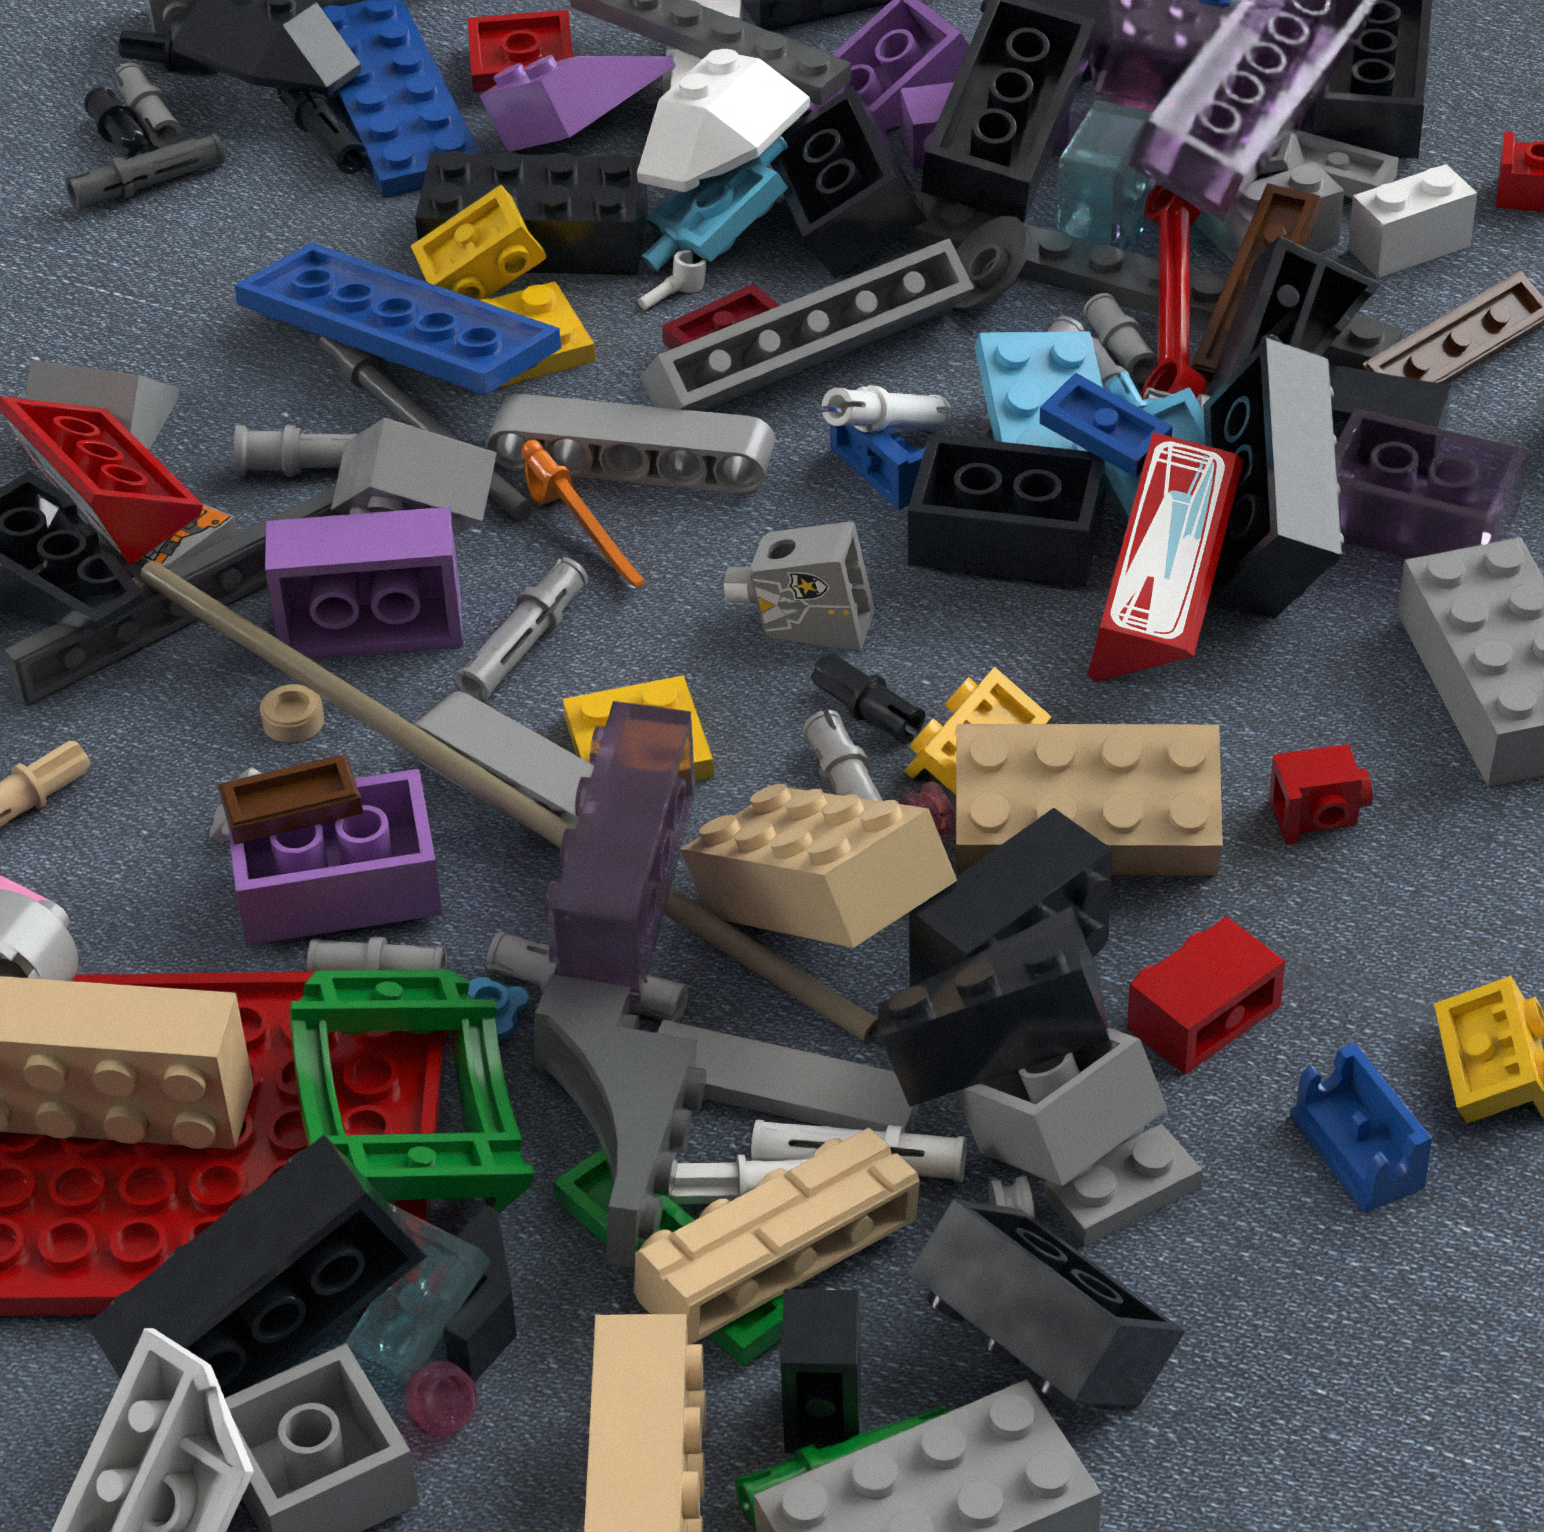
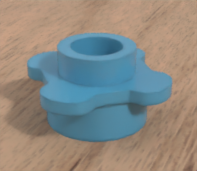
M477 977L470 980L468 995L474 999L495 1000L497 1005L495 1020L498 1042L511 1037L518 1027V1011L525 1009L529 1004L527 991L520 986L506 988L504 985L491 981L487 977Z

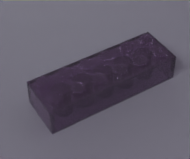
M1242 0L1149 116L1127 166L1223 222L1356 45L1377 0Z

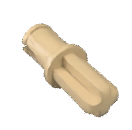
M76 741L64 743L27 767L21 763L12 767V774L0 782V827L34 806L38 810L47 805L46 797L86 773L90 766V760Z

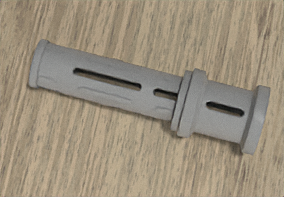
M236 425L234 431L235 474L237 477H246L249 471H283L286 477H295L296 474L302 473V468H340L345 443L358 434H302L301 428H296L295 425H286L283 431H248L246 425Z

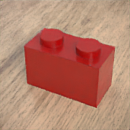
M1226 916L1205 932L1199 931L1194 933L1183 943L1179 950L1156 966L1149 965L1135 976L1129 986L1127 1029L1186 1075L1281 1007L1285 960Z

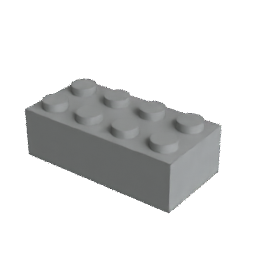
M1519 537L1404 560L1397 614L1487 786L1492 787L1544 776V577L1522 538Z
M1026 1379L754 1494L756 1532H1100L1102 1492Z

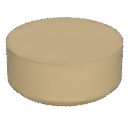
M290 684L278 687L270 691L261 701L260 714L264 732L273 740L283 743L305 741L316 735L324 724V712L320 695L304 685Z

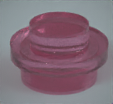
M446 1361L426 1363L412 1374L407 1383L404 1396L406 1413L413 1426L425 1435L434 1437L452 1435L472 1418L477 1405L476 1387L472 1379L453 1363Z

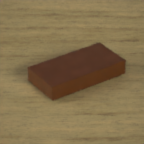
M346 754L218 784L221 802L234 845L363 814L361 796Z

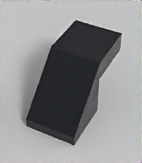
M488 1205L480 1211L442 1252L448 1297L463 1305L443 1327L449 1372L471 1385L479 1379L517 1336L512 1290L499 1213Z

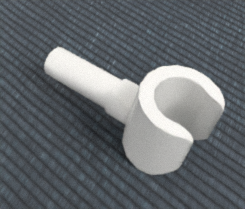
M691 250L677 252L674 255L672 276L666 278L662 284L639 298V306L646 311L677 291L685 293L699 292L704 286L707 261L702 260L699 263L693 264V252Z

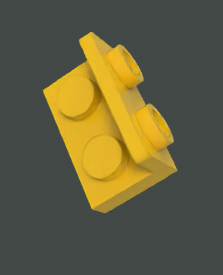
M499 185L411 245L427 283L477 300L489 298L546 259L542 246L529 233L513 198L502 185Z
M994 667L978 685L968 677L944 704L953 714L943 725L933 718L908 746L917 756L903 772L913 780L925 768L956 795L957 724H1046L1052 716Z
M1508 976L1434 1003L1456 1107L1466 1124L1530 1101L1534 1102L1544 1118V1050L1540 1040L1544 1038V1012L1537 998L1533 997L1525 1000L1512 976Z

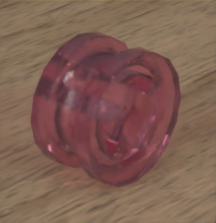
M931 781L923 784L919 794L913 790L900 794L899 804L929 809L940 837L945 838L954 834V812L945 792L937 783Z

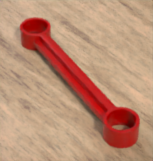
M1172 171L1163 176L1149 193L1144 205V215L1158 225L1160 231L1158 366L1151 372L1144 384L1141 394L1142 400L1148 387L1171 394L1190 387L1197 398L1199 394H1205L1207 385L1205 377L1190 367V227L1203 210L1206 192L1179 171Z

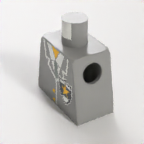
M841 522L769 532L762 537L751 567L729 566L725 573L724 593L727 602L756 603L763 631L770 638L852 651L862 650L875 608L855 522Z

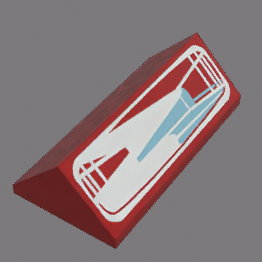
M0 396V412L35 466L55 487L69 494L75 502L77 510L129 565L135 563L200 516L203 504L106 408Z
M1155 432L1152 433L1087 673L1094 682L1194 657L1243 465V460L1237 454Z

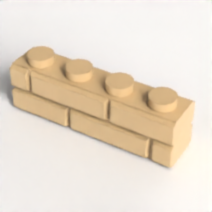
M870 1127L844 1141L840 1138L830 1139L818 1148L811 1159L788 1171L784 1168L770 1171L753 1190L732 1201L719 1199L712 1202L703 1210L698 1219L674 1232L661 1230L651 1235L643 1243L640 1250L635 1252L634 1293L636 1294L637 1301L650 1314H686L688 1344H693L783 1294L784 1289L796 1287L916 1220L920 1185L918 1173L898 1153L892 1154L890 1146Z

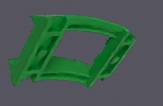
M451 970L315 971L304 984L302 998L299 1001H291L289 1010L296 1085L308 1147L325 1135L388 1203L413 1199L462 1201L468 1198H484L486 1204L497 1210L500 1214L533 1184L534 1171L531 1165H525L520 1152L522 1138L509 1101L500 1058L495 1020L497 1010L495 1000L474 999L468 995L470 983ZM435 1030H452L457 1084L466 1133L345 1135L333 1082L327 1032H340L347 1035H361L368 1031H408L414 1034H429Z

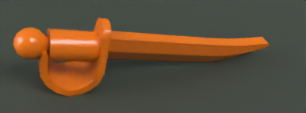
M528 440L521 448V454L526 460V482L530 498L534 504L540 507L561 498L615 570L635 588L643 586L646 583L645 579L630 564L575 492L569 470L565 466H558L550 454L543 449L539 441Z

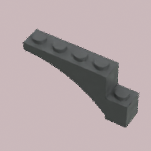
M551 974L535 1011L533 1068L546 1070L562 1085L582 1109L599 1137L610 1167L613 1184L608 1206L606 1263L634 1268L635 1252L640 1250L644 1239L647 1240L651 1235L659 1231L663 1200L659 1195L670 1196L672 1193L678 1163V1155L674 1151L685 1153L692 1126V1111L689 1109L699 1111L701 1108L706 1085V1069L696 1068L697 1039L639 1030L640 1017L629 1014L631 987Z

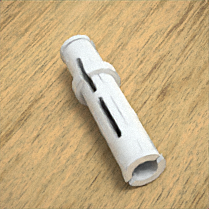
M867 385L868 387L862 386L857 390L835 387L824 395L822 407L837 408V412L822 413L829 424L833 426L854 425L855 428L862 432L881 431L886 427L939 432L949 424L951 419V413L937 412L936 408H950L949 402L941 395L926 396L888 393L880 386Z
M756 1120L752 1135L751 1158L752 1161L809 1160L818 1149L795 1147L796 1144L821 1146L833 1138H840L844 1141L863 1130L831 1126L771 1123L764 1120ZM888 1125L886 1132L874 1131L890 1146L892 1153L925 1154L923 1157L901 1156L917 1171L918 1177L963 1181L967 1153L966 1137L958 1136L954 1138L905 1133L904 1126Z

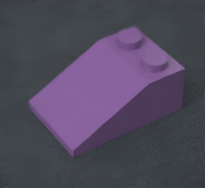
M892 0L832 54V56L851 62V81L821 106L853 86L881 124L884 131L901 125L900 89L955 82L969 44L959 30L920 0ZM810 102V107L807 111L812 113L821 106Z
M549 55L531 63L525 69L522 63H518L499 72L494 76L497 85L481 94L480 98L507 151L511 152L572 137L676 65L671 56H575L555 61L553 55Z

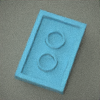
M1090 331L979 333L975 344V352L994 441L1086 451L1084 448L1039 424L1040 407L1075 373L1103 387Z

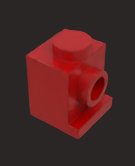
M1504 132L1496 208L1544 212V141L1531 143L1514 142L1515 133Z
M1349 744L1273 754L1269 802L1285 845L1298 843L1299 833L1356 826L1358 824L1359 808L1372 805L1373 791L1369 773L1365 768L1358 769Z

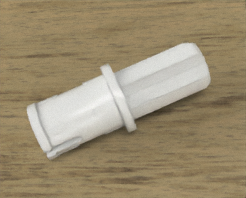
M737 1155L736 1162L677 1163L675 1183L669 1197L676 1204H711L719 1199L732 1201L756 1188L760 1180L770 1171L777 1168H784L788 1171L808 1159L746 1161L745 1155Z

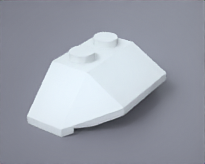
M731 49L712 50L659 99L638 167V182L687 192L700 185L699 179L722 175L759 157L810 107V97L759 58L738 55L736 51Z
M154 1328L144 1329L51 1532L227 1531L254 1470L210 1364Z

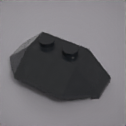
M194 0L170 20L173 51L252 85L285 90L312 88L313 92L328 96L361 73V63L319 4L313 0Z

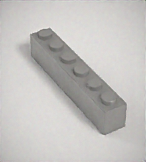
M950 238L661 353L656 356L641 374L640 378L654 407L706 411L951 311L974 287Z

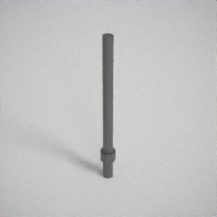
M325 336L320 337V348L339 364L340 373L353 385L368 389L407 425L460 441L379 370V362L371 354L358 348L346 347L341 342ZM493 470L488 497L514 520H525L532 511L531 502Z

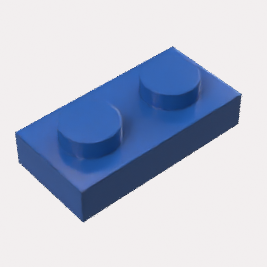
M1077 373L1068 379L1040 407L1039 424L1135 478L1142 473L1152 433L1155 432L1172 437V425Z

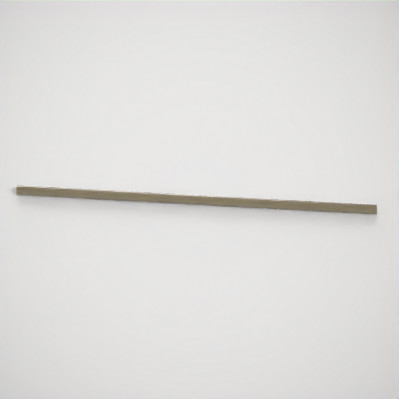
M149 561L142 568L140 580L144 584L860 1040L867 1043L878 1032L879 1019L167 568L155 561Z

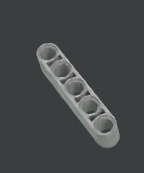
M513 394L506 397L499 406L486 441V449L497 452L495 464L512 471L525 472L526 460L522 457L521 448L528 440H536L542 444L543 449L550 454L558 466H565L569 470L571 477L730 493H751L758 490L764 482L776 438L774 431L766 422L751 416Z
M461 691L452 692L413 724L647 873L682 843L683 833L680 824L670 810L660 802ZM417 757V759H418L423 765H425L427 768H429V769L432 770L433 772L439 774L440 776L444 777L445 779L451 781L452 783L456 784L457 786L463 788L464 790H466V791L470 792L471 794L475 795L476 797L480 798L479 796H477V795L474 794L473 792L469 791L468 789H466V788L463 787L462 785L458 784L457 782H455V781L452 780L451 778L447 777L446 775H444L443 773H441L440 771L436 770L435 768H433L432 766H430L429 764H427L426 762L422 761L421 759H419V758Z

